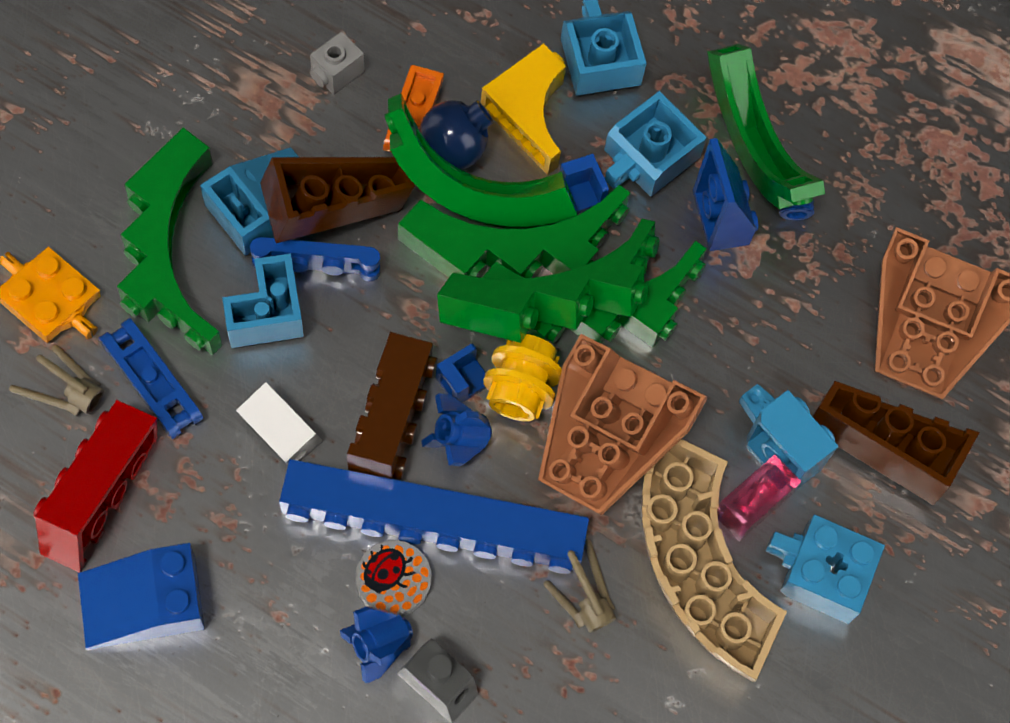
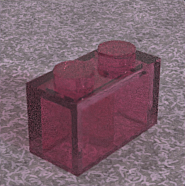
M774 454L721 501L717 509L718 520L740 542L791 497L802 481Z

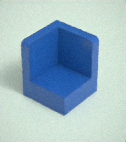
M594 154L561 164L559 172L563 173L571 191L577 214L598 204L608 195L609 187Z
M473 343L436 365V380L446 394L452 395L462 403L486 389L483 384L486 372L476 360L477 348Z

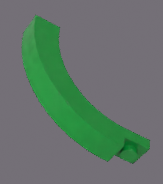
M736 44L708 51L707 55L713 85L726 128L745 170L758 190L771 204L779 209L793 205L808 204L813 201V197L825 194L823 180L802 170L791 159L779 141L762 100L751 48Z
M402 94L388 99V113L384 114L392 133L390 135V151L408 178L423 193L438 204L472 220L509 227L547 225L578 215L574 198L562 172L524 182H500L471 175L450 164L428 144L418 129Z

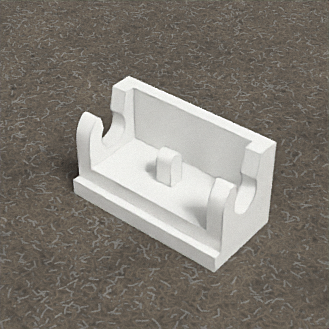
M267 382L236 410L287 464H289L290 459L301 461L316 446L323 442Z

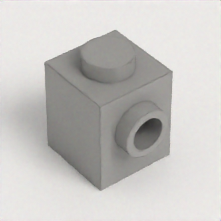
M342 31L310 54V74L313 80L320 87L325 86L333 95L365 72L364 53Z

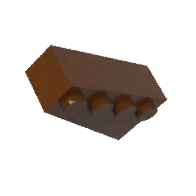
M272 157L260 182L276 243L400 211L415 187V184L408 178L394 157Z
M390 332L377 367L376 379L379 380L378 384L373 383L367 395L365 412L368 413V416L360 415L356 426L355 442L350 443L347 452L348 471L402 480L407 464V458L402 457L406 444H413L418 424L412 423L416 411H423L428 390L423 389L426 377L433 378L438 358L432 356L433 343Z
M834 381L812 416L819 425L826 426L832 432L835 443L839 448L932 505L950 488L980 433L966 428L965 431L949 426V421L934 417L932 420L913 413V408L902 404L896 407L881 401V397L837 381Z

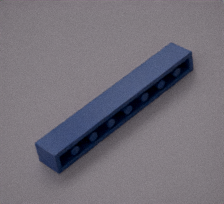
M292 459L289 460L279 500L281 513L286 514L288 519L296 522H308L309 519L323 521L325 526L337 530H344L346 526L359 528L363 534L372 537H382L383 534L399 536L398 539L400 541H406L409 544H420L421 541L435 543L437 548L449 552H456L459 548L474 551L473 554L484 559H495L496 556L511 558L512 563L520 566H533L534 563L547 565L549 570L561 574H569L571 570L574 571L567 555L568 551L573 550L579 562H582L589 522L588 517Z

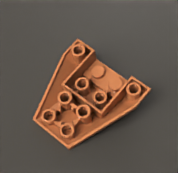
M896 227L881 262L874 372L942 400L1010 324V273L999 268L992 272L928 247L930 240Z
M580 334L562 367L538 480L594 512L603 515L690 431L708 397L675 380L670 382L620 357L611 348Z

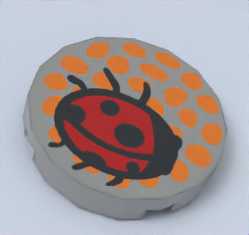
M387 540L375 544L363 554L356 567L355 584L359 598L366 606L396 612L404 616L414 612L424 603L430 592L432 572L428 559L417 547L406 541Z

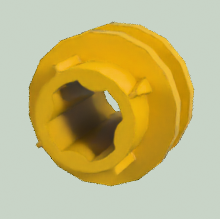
M526 334L521 343L507 339L506 345L494 349L492 363L496 368L487 371L483 379V384L489 391L486 397L489 400V406L498 414L516 421L527 422L534 420V418L538 419L541 410L553 406L555 400V393L551 387L559 384L562 371L558 364L560 357L556 356V348L540 337Z

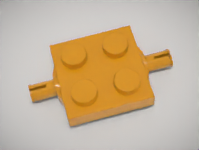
M49 246L25 264L18 261L10 252H6L5 257L3 255L0 257V265L12 274L10 279L0 286V303L41 339L49 343L60 332L71 327L76 328L86 339H90L92 335L96 334L98 327L93 325L84 315L87 309L101 297L100 290Z

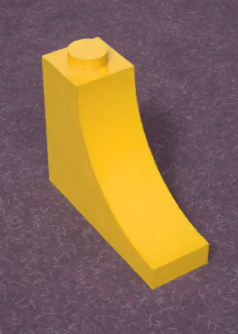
M543 43L482 87L481 104L496 123L549 175L558 168L561 150L554 143L547 130L544 120V108L552 94L563 85L566 65L557 52H552Z

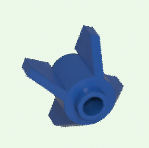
M439 393L435 396L438 413L443 415L436 421L435 433H431L421 440L422 447H446L448 464L451 466H462L487 446L492 434L490 422L485 415L471 410L452 395Z
M369 606L353 611L355 625L340 630L341 638L353 645L357 657L363 662L360 665L362 679L366 684L379 679L403 651L409 649L413 637L412 627L406 618L401 617L396 612Z

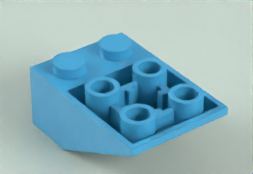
M291 147L229 166L200 185L204 205L245 256L251 253L250 244L254 239L258 237L274 238L260 182L272 157H299Z

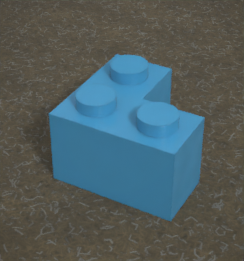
M291 253L254 259L259 292L222 297L231 348L304 337Z

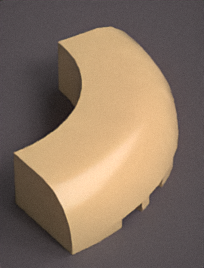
M681 439L644 474L642 523L652 568L664 596L676 616L691 635L710 654L731 670L755 682L787 611L764 597L748 580L745 581L732 563L733 559L726 546L722 530L719 529L717 513L720 485L728 461Z

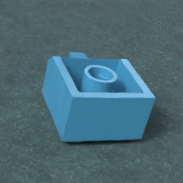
M583 0L581 8L583 18L563 21L561 43L575 95L640 86L647 63L632 13L625 11L602 15L598 0Z
M658 91L617 122L607 134L604 151L613 159L614 164L607 169L605 180L615 189L630 178L651 197L700 159L707 137Z
M757 384L744 393L739 400V403L753 423L747 435L746 448L788 496L819 473L839 447L835 443L832 432L826 426L819 425L810 415V410L801 398L794 397L789 390L775 399Z
M814 514L806 524L802 535L794 533L791 538L775 531L770 538L766 551L782 559V566L788 568L780 590L786 597L850 624L862 610L885 545ZM831 566L834 568V572L836 574L830 572Z

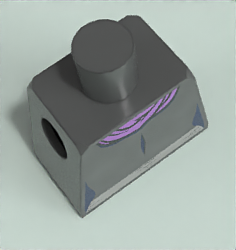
M433 639L426 642L397 673L450 723H454L478 696L473 675Z

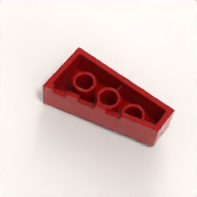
M119 400L115 401L109 411L105 410L101 413L92 436L89 440L86 438L82 440L77 448L73 463L69 468L64 467L60 471L55 481L54 490L48 498L43 497L34 510L33 517L36 522L40 555L79 573L82 572L87 563L83 553L90 541L98 544L105 531L103 526L107 518L108 509H118L127 488L126 478L135 479L158 438L157 417Z

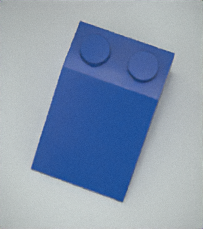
M717 138L710 139L692 190L709 252L750 245L755 231L758 230V218L756 212L750 210L748 183L746 180H742L738 166Z
M190 543L150 549L78 573L86 650L205 630L196 559Z

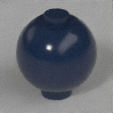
M450 100L432 107L423 117L419 130L428 144L442 158L463 170L474 165L484 154L488 144L487 128L494 121L486 108L478 100L470 106H467L462 101Z

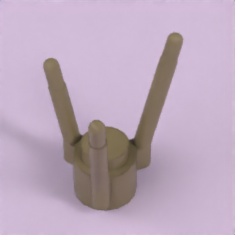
M53 345L52 351L77 375L76 377L71 376L43 355H38L36 360L68 383L64 391V395L68 397V402L15 385L9 387V390L13 393L65 409L75 416H78L81 411L90 414L98 406L104 395V389L100 387L101 383L91 378L58 345Z
M585 539L587 556L599 593L595 594L573 550L568 551L567 555L587 595L586 599L578 603L581 611H578L549 580L544 581V586L573 617L579 629L586 625L589 633H592L616 619L613 612L616 608L609 598L590 539Z

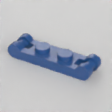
M258 237L250 244L254 268V259L291 253L294 272L317 270L334 276L343 273L360 274L361 278L368 282L377 280L380 276V253L373 247L287 240L276 243L275 238Z
M128 318L120 324V329L112 334L106 332L98 339L155 417H157L165 432L173 440L182 434V428L190 423L195 425L203 420V415L133 320ZM128 340H131L133 342L132 345L128 346L124 350L120 348V345L124 344ZM179 404L183 411L171 417L167 410Z

